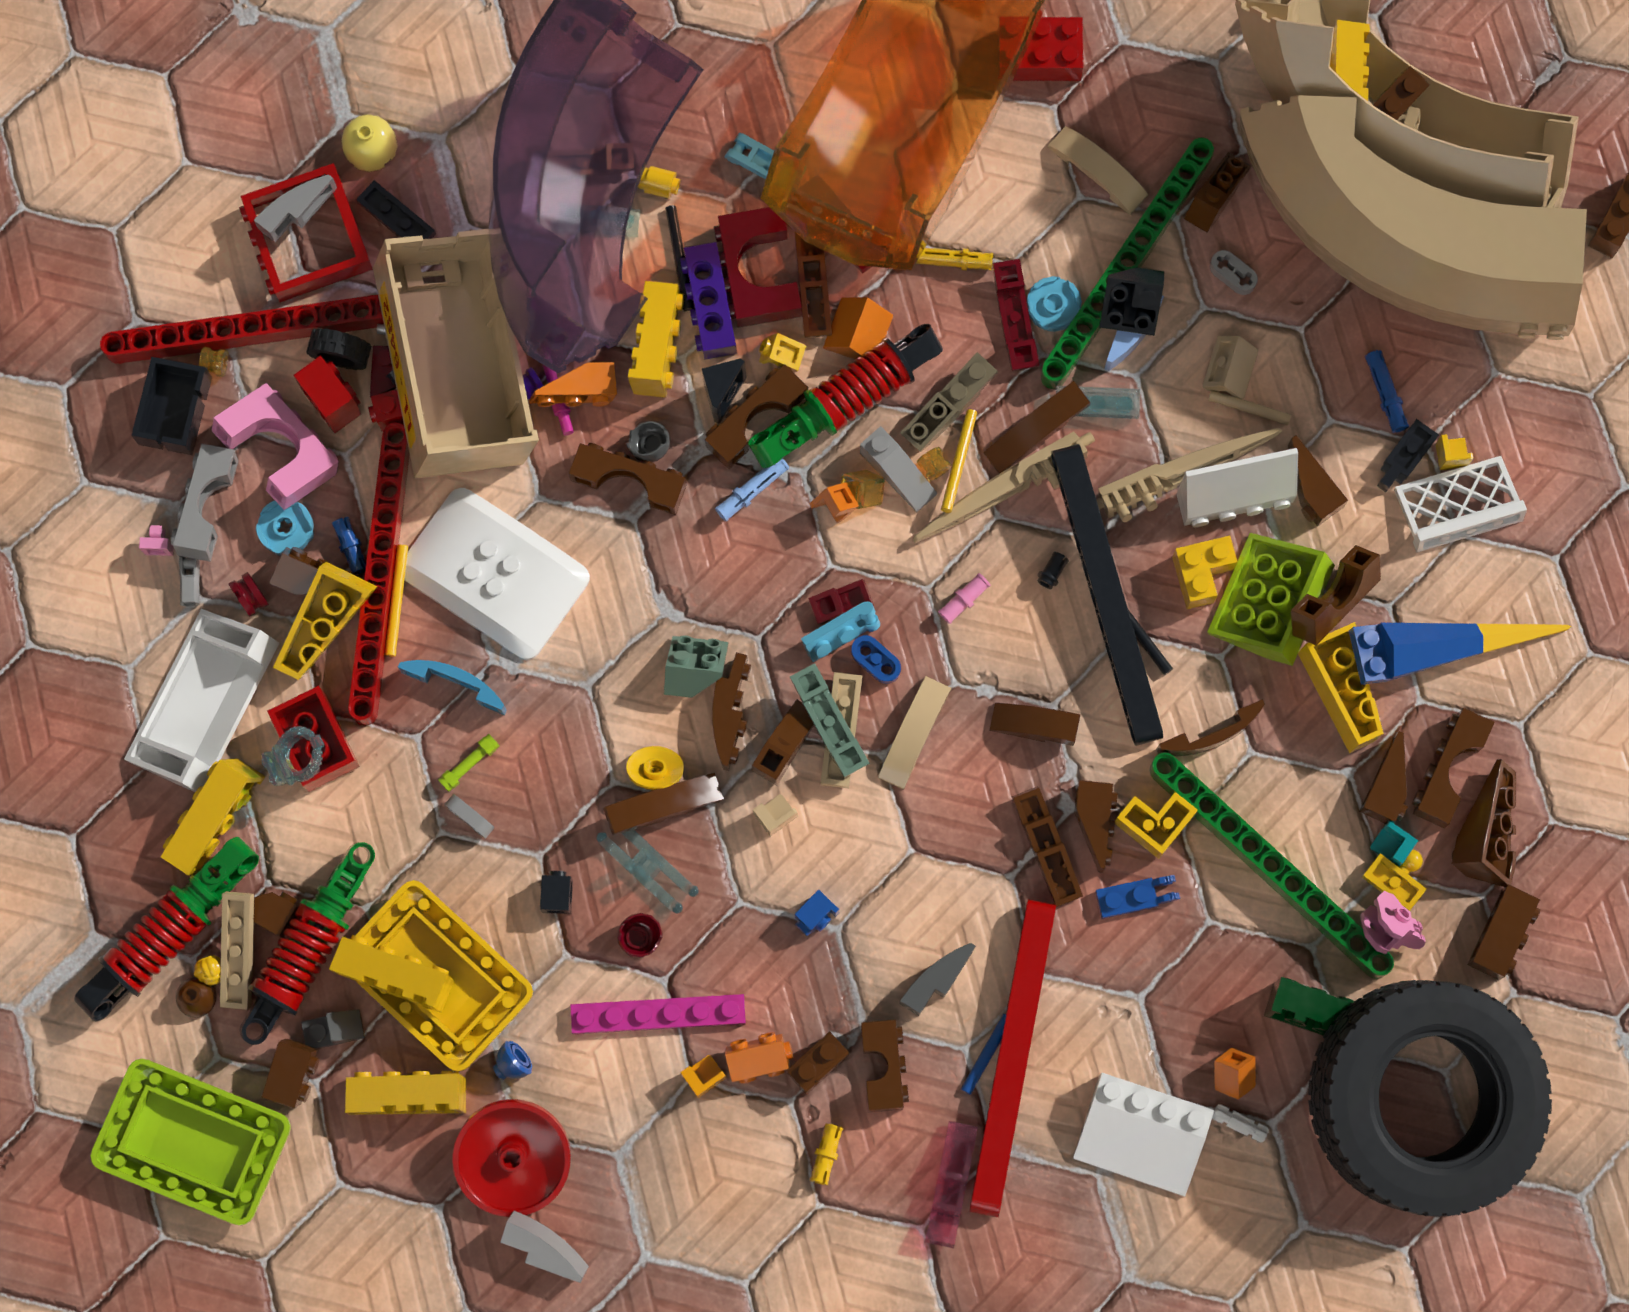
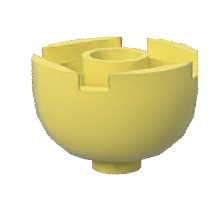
M367 114L358 116L347 124L342 135V147L345 157L354 167L370 172L385 167L384 164L394 158L397 150V140L394 131L387 121L379 116Z

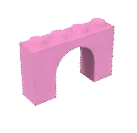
M267 383L213 419L212 432L228 449L235 448L260 432L279 433L287 437L294 444L297 456L289 464L269 476L266 491L283 510L336 475L338 467L336 454L331 449H326L320 442L317 433L312 429H308L302 422L300 415L294 409H290L284 403L281 394L277 390H272Z

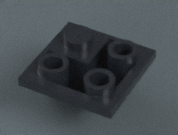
M1136 267L1108 275L1099 328L1155 336L1165 271Z

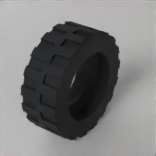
M317 328L311 331L306 353L314 359L321 355L326 363L331 360L336 367L363 370L367 367L372 346L364 339L345 332Z

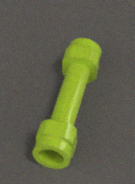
M487 734L478 741L479 746L451 772L447 769L438 779L448 792L456 788L460 784L458 780L486 754L491 756L500 747L490 734Z

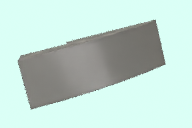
M325 175L310 180L277 198L254 219L257 228L275 243L293 222L302 229L337 189L333 177Z
M513 1211L506 1223L500 1243L528 1252L526 1264L581 1283L588 1270V1265L564 1239L548 1227L528 1216Z

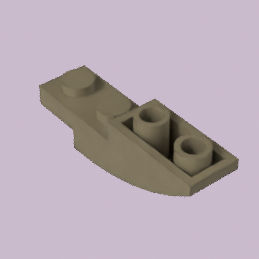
M977 352L940 393L937 392L900 433L922 452L980 396L982 389L994 378L998 371Z

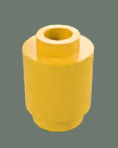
M653 166L649 168L643 167L638 188L643 189L644 193L670 199L672 194L677 195L680 179L676 178L677 173Z

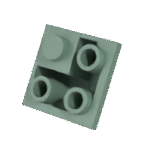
M673 636L665 666L664 695L692 698L719 680L723 674L729 642L718 639L706 640L690 636Z

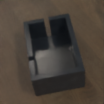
M151 357L131 434L138 445L162 450L165 446L168 451L193 455L205 408L201 400H207L212 376L207 368Z

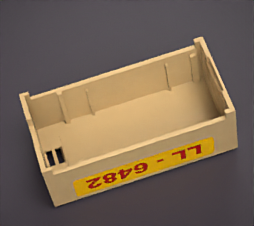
M495 228L461 231L452 237L423 239V236L385 239L373 267L414 478L523 465L539 441L537 430L533 429L495 245L497 240ZM442 265V270L421 272L420 266ZM444 275V282L424 284L423 282L424 277Z

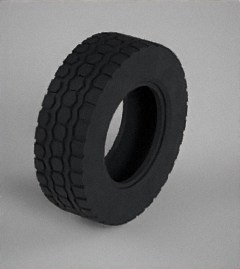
M1409 980L1380 987V989H1375L1349 1005L1347 1011H1342L1334 1020V1026L1330 1025L1323 1038L1325 1040L1320 1042L1315 1053L1317 1058L1316 1061L1312 1062L1310 1071L1312 1080H1309L1308 1095H1311V1100H1308L1310 1115L1313 1116L1311 1122L1314 1133L1319 1136L1317 1141L1323 1153H1327L1326 1158L1333 1168L1338 1170V1174L1348 1184L1352 1185L1354 1189L1364 1196H1368L1370 1199L1388 1207L1432 1217L1461 1215V1213L1466 1214L1480 1209L1479 1206L1486 1207L1497 1201L1496 1197L1502 1198L1513 1189L1512 1185H1518L1527 1175L1525 1171L1530 1170L1537 1160L1536 1154L1541 1152L1546 1140L1543 1137L1544 1134L1548 1133L1550 1124L1548 1114H1551L1552 1099H1549V1094H1552L1550 1079L1547 1078L1549 1072L1546 1061L1541 1058L1543 1053L1537 1041L1532 1040L1534 1036L1525 1024L1520 1023L1522 1020L1511 1009L1507 1010V1006L1496 998H1491L1489 994L1473 989L1470 986L1452 982ZM1438 1036L1456 1046L1471 1064L1478 1084V1107L1471 1127L1457 1144L1437 1155L1414 1157L1397 1145L1384 1126L1379 1109L1380 1083L1388 1064L1401 1049L1421 1038Z

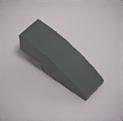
M969 943L939 959L911 985L900 1000V1005L920 1016L934 992L945 998L976 946Z

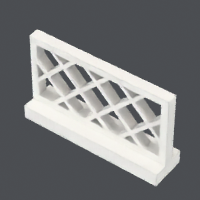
M1501 456L1399 485L1394 489L1413 535V545L1416 552L1522 522L1527 511L1524 501H1520ZM1497 466L1500 473L1498 481L1483 476L1485 469ZM1467 475L1476 479L1472 488L1468 489L1457 484L1459 476ZM1479 481L1494 487L1489 498L1474 491ZM1441 483L1448 486L1449 489L1445 497L1429 491L1432 485ZM1452 489L1468 495L1463 506L1448 499ZM1497 489L1508 493L1511 502L1502 504L1493 500ZM1413 490L1423 496L1419 504L1416 505L1407 501L1404 493ZM1426 496L1441 503L1436 513L1421 507ZM1471 497L1486 503L1484 509L1477 512L1466 506ZM1444 505L1458 510L1457 517L1449 520L1440 516ZM1421 513L1432 518L1430 526L1418 529L1415 522L1416 515Z

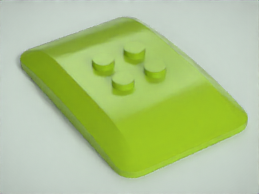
M137 1059L130 1064L93 1146L91 1161L99 1170L229 1223L241 1226L249 1223L257 1211L289 1136L291 1125L288 1118L279 1112L148 1059Z

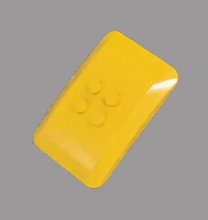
M412 880L403 884L355 935L368 940L367 945L378 949V946L382 945L394 950V955L405 959V956L408 955L421 960V965L432 968L435 965L449 971L448 975L454 980L442 1013L360 982L357 983L453 1071L460 1072L470 1067L529 1003L533 996V988L530 982L419 881Z

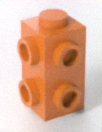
M769 1032L758 1036L757 1040L747 1042V1039H739L731 1042L730 1046L726 1047L725 1057L732 1082L739 1081V1083L744 1084L756 1080V1076L767 1074L768 1077H774L783 1074L784 1070L789 1069V1059H793L790 1042H784L782 1034L775 1035V1032Z

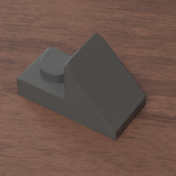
M360 1010L326 1013L324 1017L301 1022L305 1045L317 1049L365 1038Z

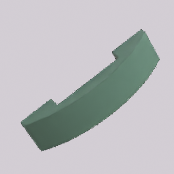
M814 663L790 676L807 713L843 776L846 777L870 764L831 696L828 686L816 664Z

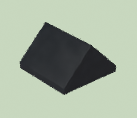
M740 358L702 368L705 391L714 422L720 424L746 380L745 361Z

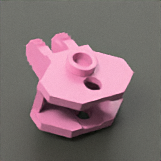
M1386 891L1381 893L1374 900L1376 907L1370 905L1360 915L1364 936L1378 952L1386 954L1392 948L1398 949L1401 945L1419 950L1426 943L1424 935L1421 934L1423 929L1421 922L1413 919L1410 911L1404 908L1391 893Z

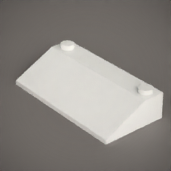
M201 609L124 760L194 792L200 786H204L209 778L207 776L209 768L214 762L221 760L279 642L259 629Z

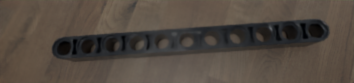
M1079 444L1051 451L1053 466L1133 743L1135 746L1163 739L1161 722L1082 449Z

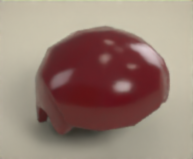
M637 913L627 917L621 923L617 933L620 948L629 956L638 958L652 954L663 938L660 923L652 915Z

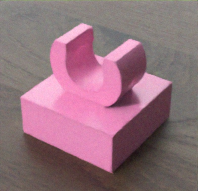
M150 525V538L140 537L139 549L145 555L173 556L174 546L171 545V541L168 538H165V529H162V526Z

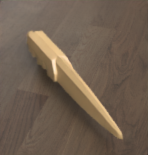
M1275 428L1209 446L1161 465L1154 464L1098 488L1099 498L1096 500L1099 510L1104 509L1108 518L1113 517L1114 512L1117 511L1122 522H1128L1132 518L1127 508L1128 506L1134 509L1137 507V502L1143 501L1148 511L1155 510L1158 505L1153 496L1155 495L1159 498L1162 497L1163 491L1169 492L1176 489L1181 484L1186 471L1228 463L1276 437L1282 430Z
M1072 432L1001 472L956 502L951 513L943 512L914 536V543L958 525L1013 495L1025 491L1029 488L1031 480L1036 486H1039L1047 478L1054 489L1059 488L1051 451L1079 444L1084 459H1086L1088 451L1085 447L1095 442L1091 432H1088L1078 437L1075 432Z

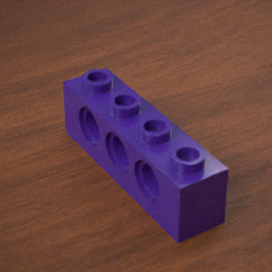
M717 242L684 247L685 257L680 258L683 274L688 273L690 283L685 284L687 299H693L695 309H690L692 326L698 325L699 335H694L697 352L703 351L704 360L737 354ZM702 271L710 274L704 280L696 278V275ZM705 297H711L715 301L713 304L706 306L701 304V300ZM710 323H716L720 326L718 330L713 332L706 330L705 327Z

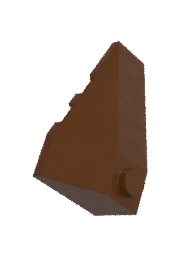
M1502 759L1496 760L1457 836L1455 849L1452 852L1451 864L1466 877L1505 887L1508 884L1512 885L1516 864V852L1511 851V835H1516V825L1512 824L1511 809L1516 807V772Z

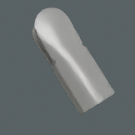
M180 556V605L185 607L199 606L200 560ZM186 569H194V575H186Z

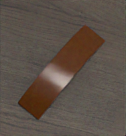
M1262 699L1238 709L1233 715L1236 723L1191 743L1186 734L1183 733L1160 743L1156 750L1158 754L1170 753L1173 756H1187L1217 748L1242 733L1255 720L1265 703Z

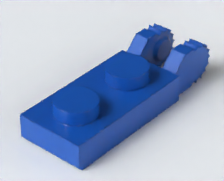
M1175 875L1153 880L1148 878L1097 889L1095 892L1101 918L1105 919L1156 908L1159 904L1179 900V892H1171L1157 897L1154 888L1171 885L1176 882Z

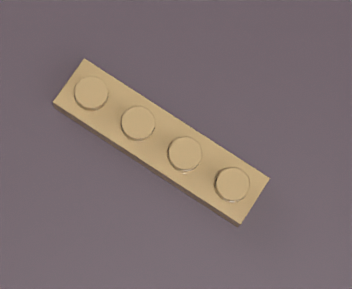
M834 672L831 696L855 738L862 675ZM825 746L821 785L849 789L850 775L843 776Z
M226 891L222 894L220 1007L245 1010L252 1007V992L248 989V986L252 984L254 894Z

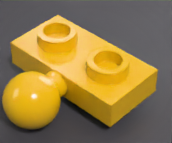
M1412 849L1399 867L1380 853L1362 876L1364 880L1381 893L1386 891L1393 894L1403 907L1409 911L1426 891L1423 885L1408 875L1409 872L1419 870L1423 864L1422 855Z

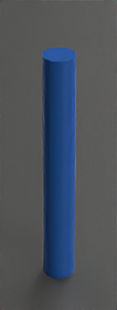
M1003 1014L961 1087V1090L969 1095L973 1092L1002 1040L1006 1014Z

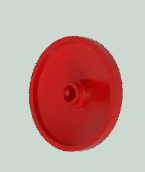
M518 1099L496 1101L487 1104L473 1113L460 1129L453 1150L455 1178L465 1196L482 1210L504 1217H510L513 1211L529 1215L550 1204L564 1187L571 1164L569 1140L560 1122L543 1107Z

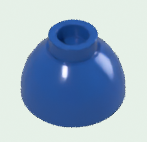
M506 1041L498 1050L493 1070L502 1080L507 1077L520 1079L532 1073V1063L526 1052L517 1043Z

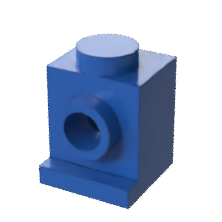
M818 889L795 913V919L798 921L795 925L806 936L810 933L812 934L816 929L821 932L832 920L829 915L832 913L836 917L839 914V908Z

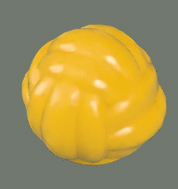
M216 955L208 956L196 962L193 974L200 982L206 985H216L221 982L220 957Z

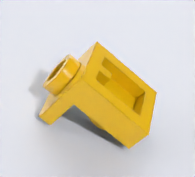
M773 334L762 341L759 348V353H761L759 362L762 364L771 362L780 367L785 364L793 373L797 372L806 345L782 334Z

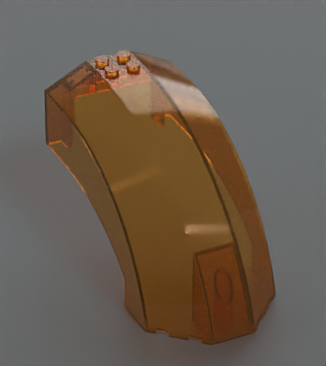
M862 0L812 92L776 145L760 198L804 241L851 264L912 270L968 172L1020 66L1048 0Z

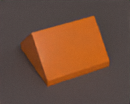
M841 297L831 324L832 336H827L823 349L852 359L863 357L865 352H871L872 348L886 337L893 314L868 297Z

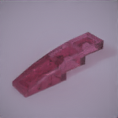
M951 1121L948 1123L925 1238L926 1243L954 1249L978 1127Z

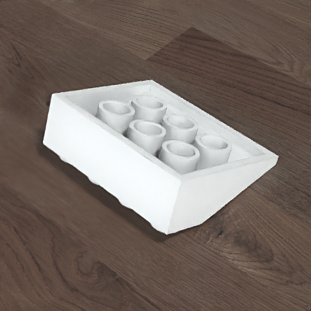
M1297 448L1186 471L1176 494L1184 526L1192 524L1193 527H1201L1209 524V521L1214 519H1220L1221 522L1235 519L1238 514L1247 513V516H1253L1264 512L1263 509L1274 507L1275 510H1281L1290 507L1297 496Z
M1101 1073L1098 1077L1073 1159L1185 1197L1203 1148L1214 1110Z

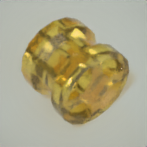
M203 347L199 366L206 367L209 373H215L218 377H224L228 366V351L224 349L213 351L210 347Z
M940 447L931 449L917 460L919 467L925 469L928 481L939 478L952 467L951 463L942 456L943 451Z

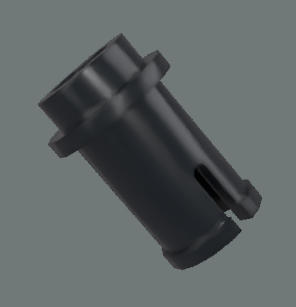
M1053 552L1044 570L1038 573V583L1047 589L1057 586L1059 583L1057 579L1066 564H1068L1069 559L1065 558L1063 560L1065 557L1063 554Z

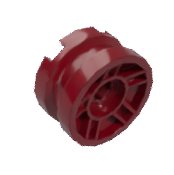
M248 572L243 574L242 579L239 581L233 580L228 584L249 617L254 615L259 607L265 608L269 605Z

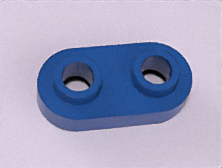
M863 635L855 639L851 652L853 659L881 683L889 684L898 679L901 673V664L897 657L871 636ZM864 647L871 650V653L867 656L860 653V650ZM883 666H890L892 672L884 674L881 669Z

